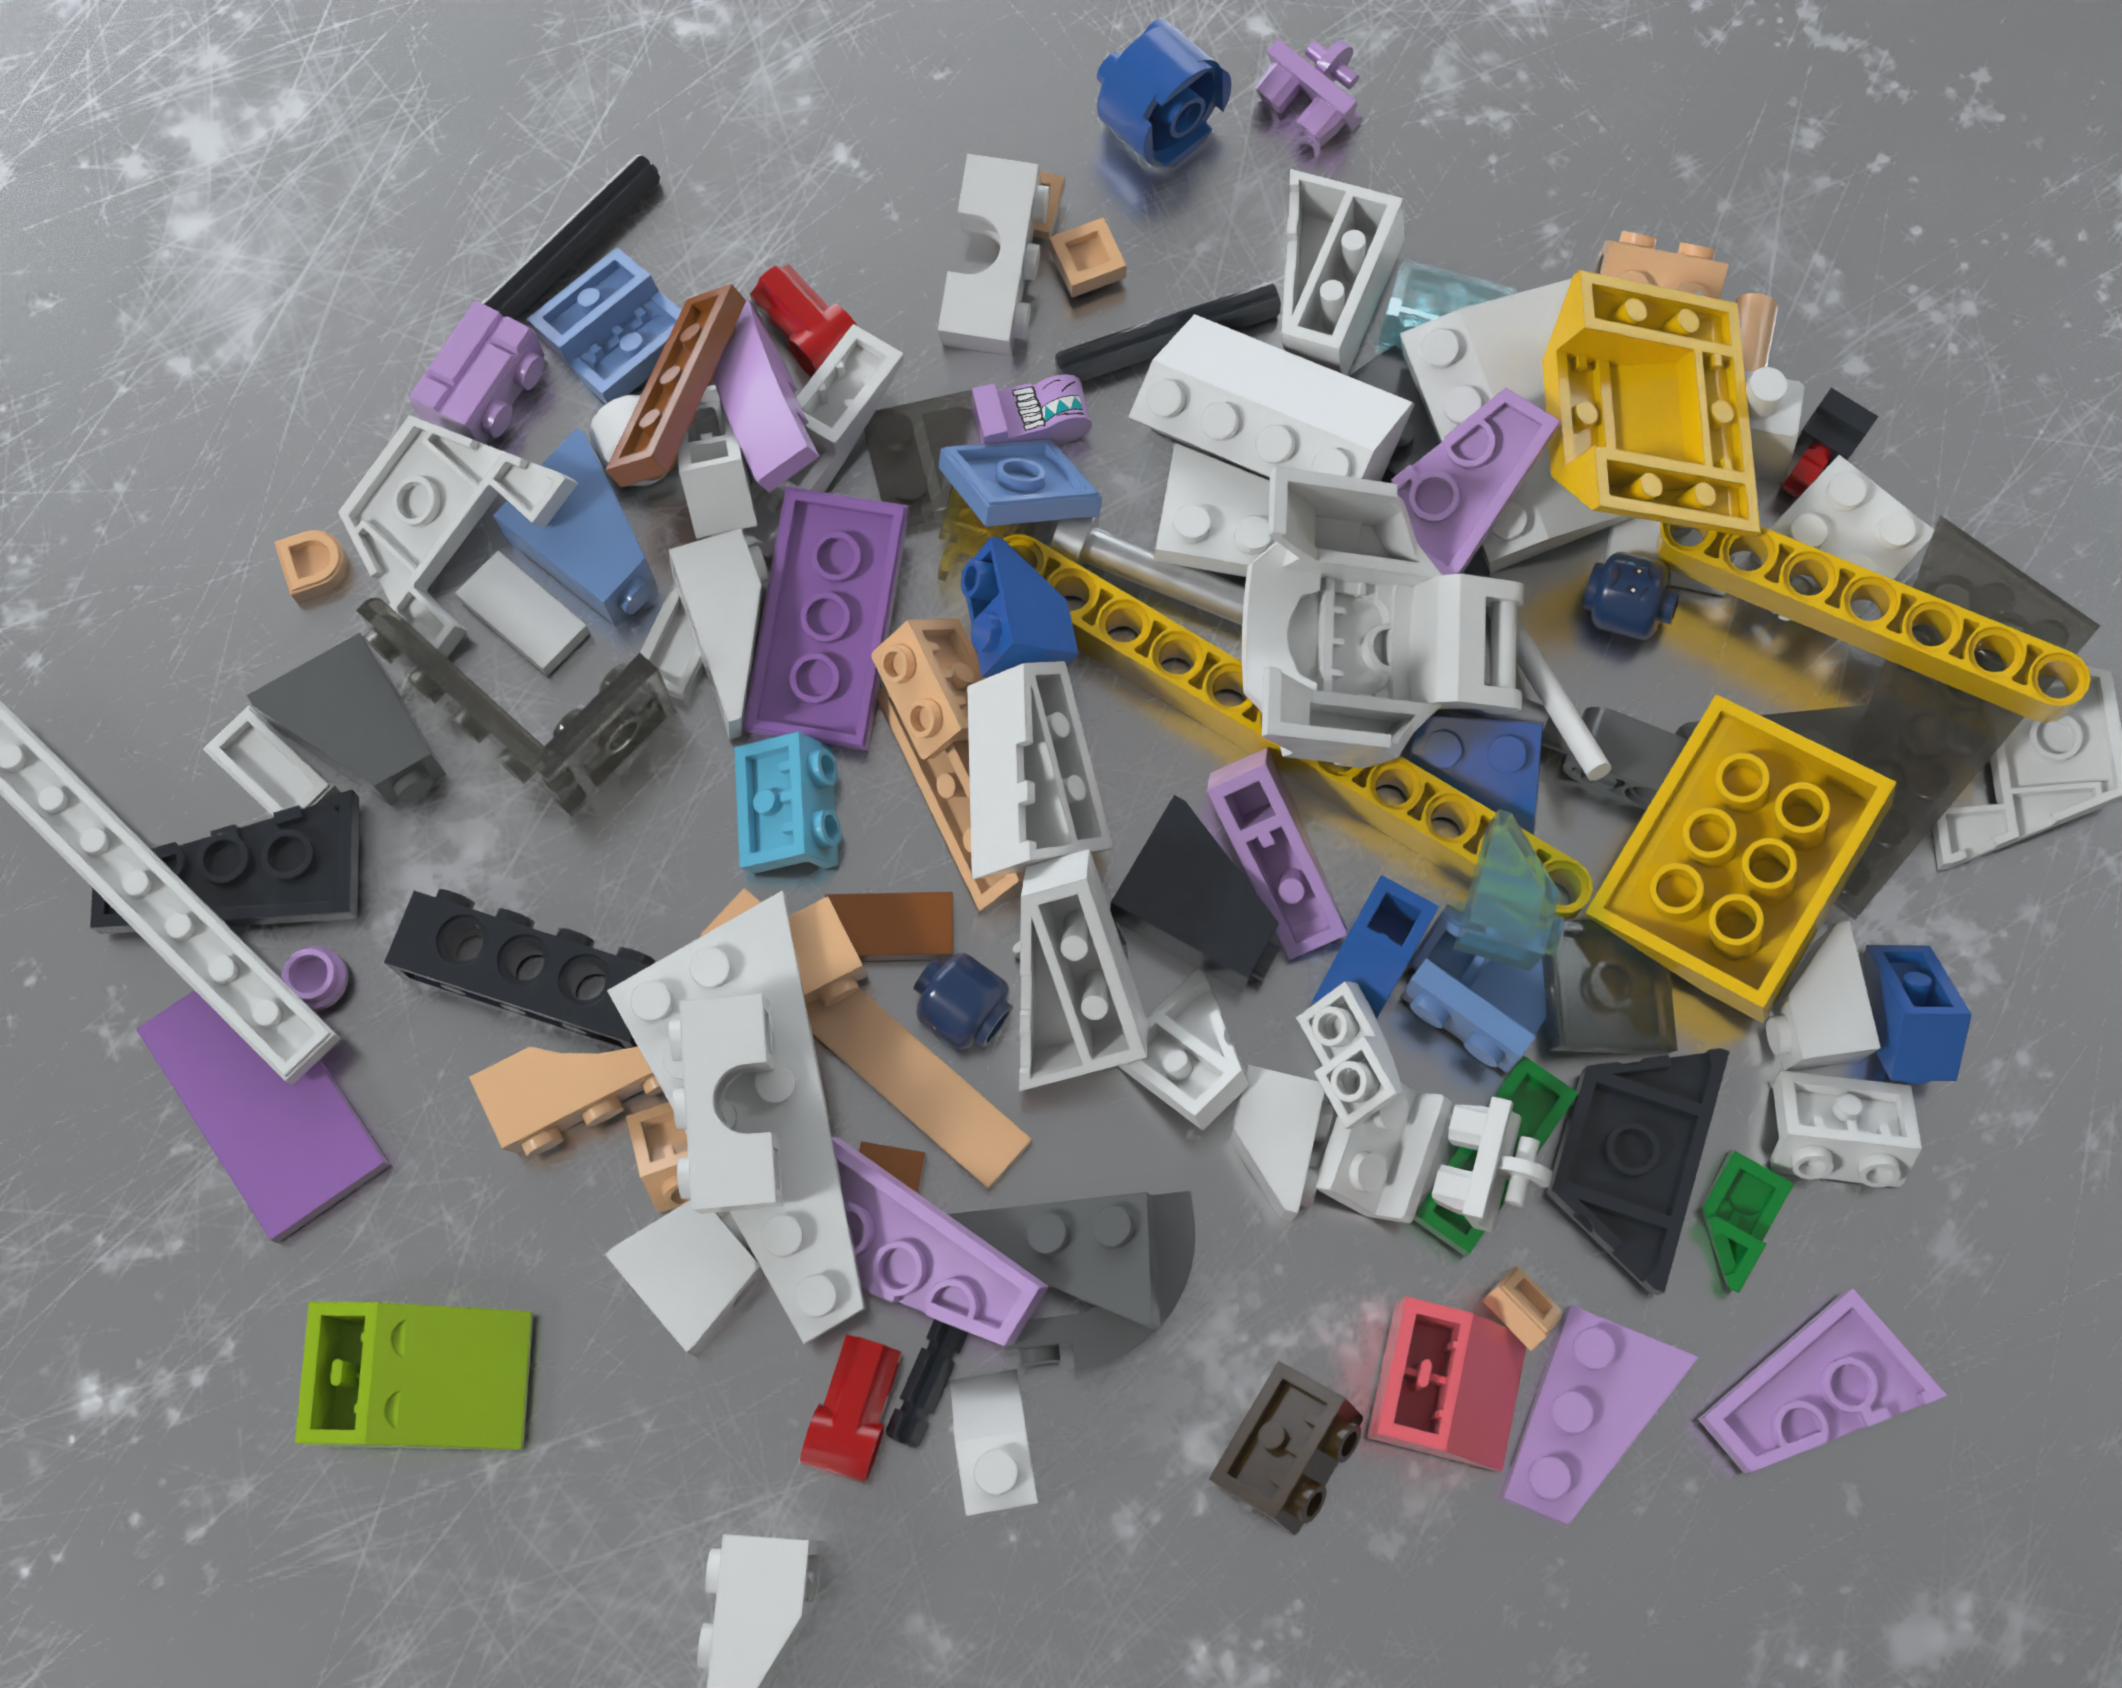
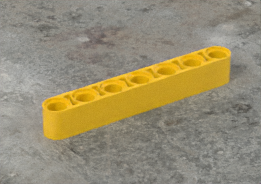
M1663 522L1660 524L1656 544L1657 554L1660 560L1667 563L1672 571L2029 719L2044 723L2058 721L2075 707L2089 689L2091 680L2089 668L2082 658L2076 654L1760 526L1761 533L1753 538L1693 528L1700 533L1703 541L1695 546L1688 547L1678 544L1671 536L1674 530L1687 526ZM1739 551L1752 552L1758 556L1762 566L1752 571L1740 570L1733 565L1730 555ZM1799 575L1810 576L1817 580L1822 592L1811 596L1801 595L1792 588L1789 580ZM1862 599L1871 601L1878 606L1882 617L1874 621L1862 620L1853 613L1850 603ZM1921 624L1934 627L1942 636L1943 644L1932 647L1921 644L1913 636L1912 627ZM1982 649L1995 652L2003 660L2004 670L2001 672L1984 670L1976 662L1974 652ZM2051 675L2061 680L2066 687V697L2057 699L2043 693L2038 685V676Z

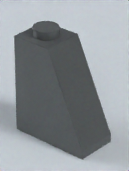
M361 633L350 637L247 695L252 706L272 727L389 805L399 800L410 801L424 795L432 788L436 779L446 774L377 654Z

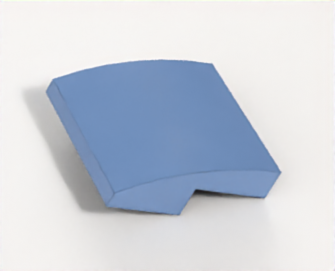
M616 247L526 320L557 357L599 399L607 404L613 399L628 395L650 377L682 309L658 290L651 274Z

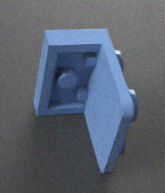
M1474 899L1466 905L1462 913L1498 935L1501 941L1470 989L1426 958L1400 997L1410 1003L1412 1011L1422 1020L1434 1027L1445 1028L1463 1041L1467 1051L1479 1061L1491 1067L1498 1066L1507 1073L1524 1055L1536 1038V1032L1549 1015L1544 946L1540 939L1486 901ZM1574 965V977H1576L1577 971Z

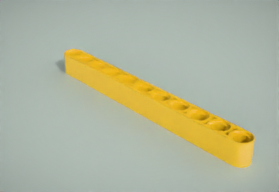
M1013 534L1003 538L1063 597L1077 596L1086 602L1082 608L1070 611L1077 648L1081 652L1249 753L1253 754L1268 747L1279 771L1537 926L1549 928L1567 926L1590 900L1593 891L1592 879L1587 869L1578 861L1400 755L1397 759L1367 768L1352 767L1345 772L1333 771L1323 761L1282 757L1281 747L1262 737V712L1243 693L1242 661L1035 538L1024 534ZM1126 626L1132 628L1139 636L1130 642H1118L1113 640L1108 633L1116 627ZM1169 658H1181L1190 664L1191 669L1183 674H1172L1162 668L1161 663ZM1222 689H1232L1240 693L1245 701L1238 706L1228 707L1220 704L1215 699L1214 694ZM1390 784L1396 786L1404 793L1406 802L1400 805L1386 803L1378 796L1376 787ZM1436 817L1452 819L1458 825L1461 836L1446 838L1439 835L1434 830L1431 819ZM1499 849L1507 852L1513 858L1516 870L1503 872L1496 869L1490 864L1487 858V851ZM1555 882L1567 889L1571 897V904L1558 905L1551 902L1544 893L1543 884Z

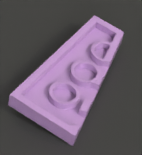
M831 1137L834 1154L837 1159L841 1190L848 1226L851 1231L861 1287L869 1290V1293L890 1302H899L925 1312V1315L999 1345H1014L1049 1286L838 1137Z

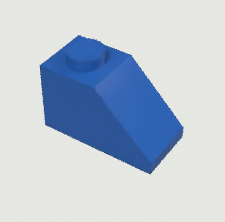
M1866 945L1864 961L1867 994L1881 1047L1875 1052L1890 1080L1903 1081L1909 1084H1925L1929 1081H1957L1972 1014L1931 946Z

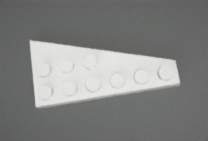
M782 890L610 988L607 992L672 1108L674 1089L684 1088L682 1061L672 1060L669 1044L670 1020L680 1019L679 1001L762 993L769 1001L774 1070L749 1072L736 1078L724 1094L722 1110L726 1123L735 1132L744 1134L772 1132L779 1137L784 1206L730 1211L800 1339L803 1344H807L866 1308L851 1231L847 1221L840 1184L841 1179L837 1159L834 1154L811 1024L807 1014L799 963L789 922L790 917L786 896Z

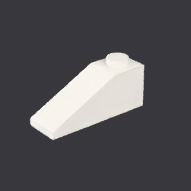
M716 385L707 386L697 408V418L687 429L677 451L679 474L696 539L716 536L739 528L743 531L745 528L757 526L745 456L730 425Z
M741 528L669 549L671 573L729 740L742 735L761 609V584L769 581L767 567L759 546L748 548Z

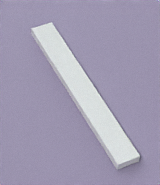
M0 700V795L284 1081L293 1086L341 1038Z

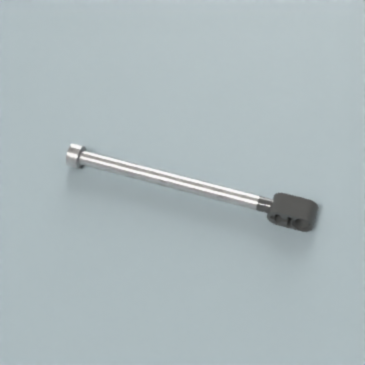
M1100 516L1059 521L1050 548L1080 566H1083L1084 563L1242 625L1245 586L1202 569L1154 561V550L1099 529ZM1484 682V685L1490 686L1489 683ZM1522 697V712L1516 714H1490L1479 709H1452L1475 718L1544 722L1542 746L1567 755L1562 768L1569 777L1586 786L1644 809L1649 807L1688 740L1618 711L1604 707L1586 708L1581 718L1611 765V770L1606 776L1591 781L1587 778L1542 704Z

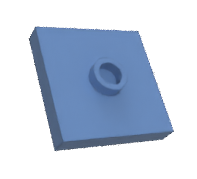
M1052 439L941 448L939 469L985 527L1096 517L1100 515L1102 496Z

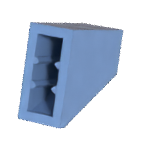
M576 428L540 465L569 476L578 483L548 525L544 528L533 524L509 501H506L493 517L506 541L615 626L626 613L633 614L645 604L651 594L655 579L586 435Z

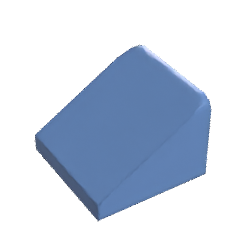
M1446 904L1407 965L1417 971L1427 958L1470 989L1498 948L1501 938L1453 906Z

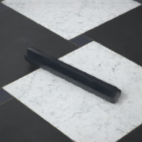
M635 155L481 303L498 311L505 318L508 316L517 320L660 182L656 166L643 155Z
M1265 282L1058 351L1055 355L1057 373L1059 375H1074L1080 379V382L1154 358L1194 314L1232 330L1276 317L1280 314V296L1273 283Z

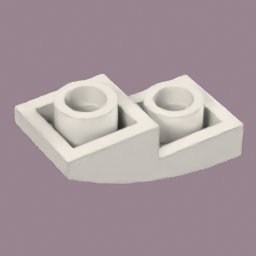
M1343 982L1296 1017L1323 1065L1314 1073L1345 1129H1353L1403 1093L1387 1041L1358 983Z

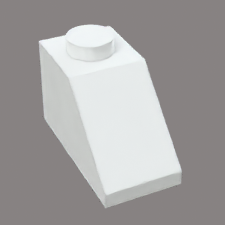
M1850 921L1835 924L1816 940L1770 1011L1771 1016L1768 1017L1766 1022L1767 1039L1772 1052L1775 1055H1780L1784 1071L1858 1062L1881 1048Z

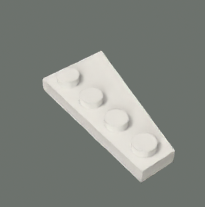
M1175 443L1154 561L1246 577L1248 565L1276 542L1268 536L1270 481Z

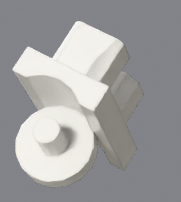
M1492 1097L1489 1107L1455 1105L1449 1126L1448 1140L1452 1145L1478 1150L1474 1169L1472 1172L1441 1165L1432 1191V1198L1438 1205L1464 1215L1474 1229L1491 1233L1494 1231L1506 1180H1509L1504 1202L1513 1206L1524 1207L1529 1186L1549 1187L1553 1173L1549 1168L1535 1163L1540 1141L1521 1136L1516 1156L1512 1157L1522 1118L1519 1114L1512 1111L1513 1102L1511 1100Z

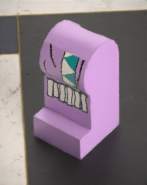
M1056 375L1034 385L1029 383L1002 390H997L996 383L972 388L973 414L981 444L1052 439L1056 445H1061L1084 436L1092 427L1080 379L1074 375Z

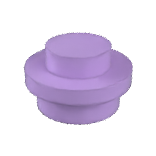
M310 946L300 949L289 957L282 969L281 979L313 1011H318L332 1006L341 998L347 986L348 971L341 957L332 950L322 946Z

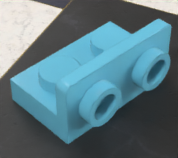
M799 731L734 747L740 869L751 873H758L803 862H810L823 868L837 866V845L841 840V827L836 816L834 793L838 769L831 748Z

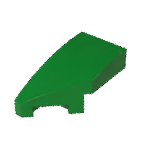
M1730 1149L1700 1208L1726 1286L1740 1293L1766 1246V1243L1762 1241L1793 1188L1794 1183Z

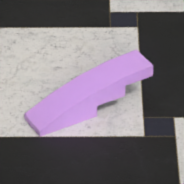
M748 300L736 322V332L726 344L716 366L717 374L714 382L735 437L756 482L768 492H771L819 458V455L804 427L809 422L794 395L798 388L755 305Z

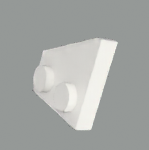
M1197 968L1146 1017L1148 1022L1147 1058L1121 1064L1118 1067L1203 1131L1249 1086V1082L1212 986L1205 973Z

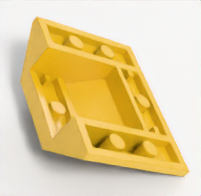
M1579 270L1572 277L1542 360L1546 412L1559 419L1561 426L1548 444L1551 477L1592 511L1752 538L1760 534L1738 303Z

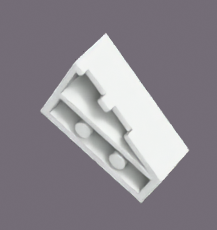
M1065 661L1023 663L967 686L972 880L1025 872L1026 866L1090 849L1091 855L1112 849L1113 845Z
M1090 849L1026 866L1021 892L1019 1091L1147 1058L1148 1022Z

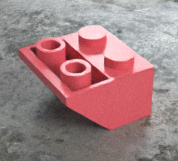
M1405 1296L1394 1306L1367 1438L1502 1472L1526 1346L1509 1328L1484 1317Z

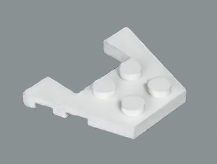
M409 415L340 508L338 514L370 576L379 580L390 602L387 609L396 627L404 629L413 647V650L409 653L415 664L423 671L436 674L468 630L428 593L427 590L499 493L530 522L545 528L578 483L573 478Z
M1919 630L1912 631L1916 640L1923 645L1932 647L1943 644L1942 640L1933 639V633ZM1986 649L1974 652L1976 662L1984 670L1990 672H2001L2004 670L2003 660L1995 652ZM2087 666L2091 678L2088 691L2075 707L2058 721L2047 723L2035 721L1981 699L1997 804L1939 808L1932 812L1930 820L1938 870H1948L2122 800V727L2112 671ZM1908 669L1911 692L1955 689L1950 685ZM2051 675L2038 676V685L2043 693L2057 699L2066 697V687L2061 680Z

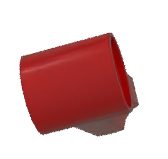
M789 264L782 267L776 265L771 267L759 277L757 285L750 292L751 302L786 339L794 359L810 378L813 377L853 324L858 326L841 306L833 304L829 307Z
M846 1334L824 1404H818L809 1424L801 1451L800 1464L863 1484L867 1483L881 1444L885 1423H882L881 1419L899 1369L902 1356L901 1351L875 1341Z

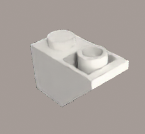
M1248 1065L1245 1074L1249 1086L1239 1095L1229 1140L1278 1218L1292 1222L1299 1212L1300 1205L1312 1207L1317 1189L1315 1187L1319 1169L1310 1167L1309 1161L1314 1141L1324 1144L1326 1142L1333 1106L1322 1102L1325 1091L1318 1081Z

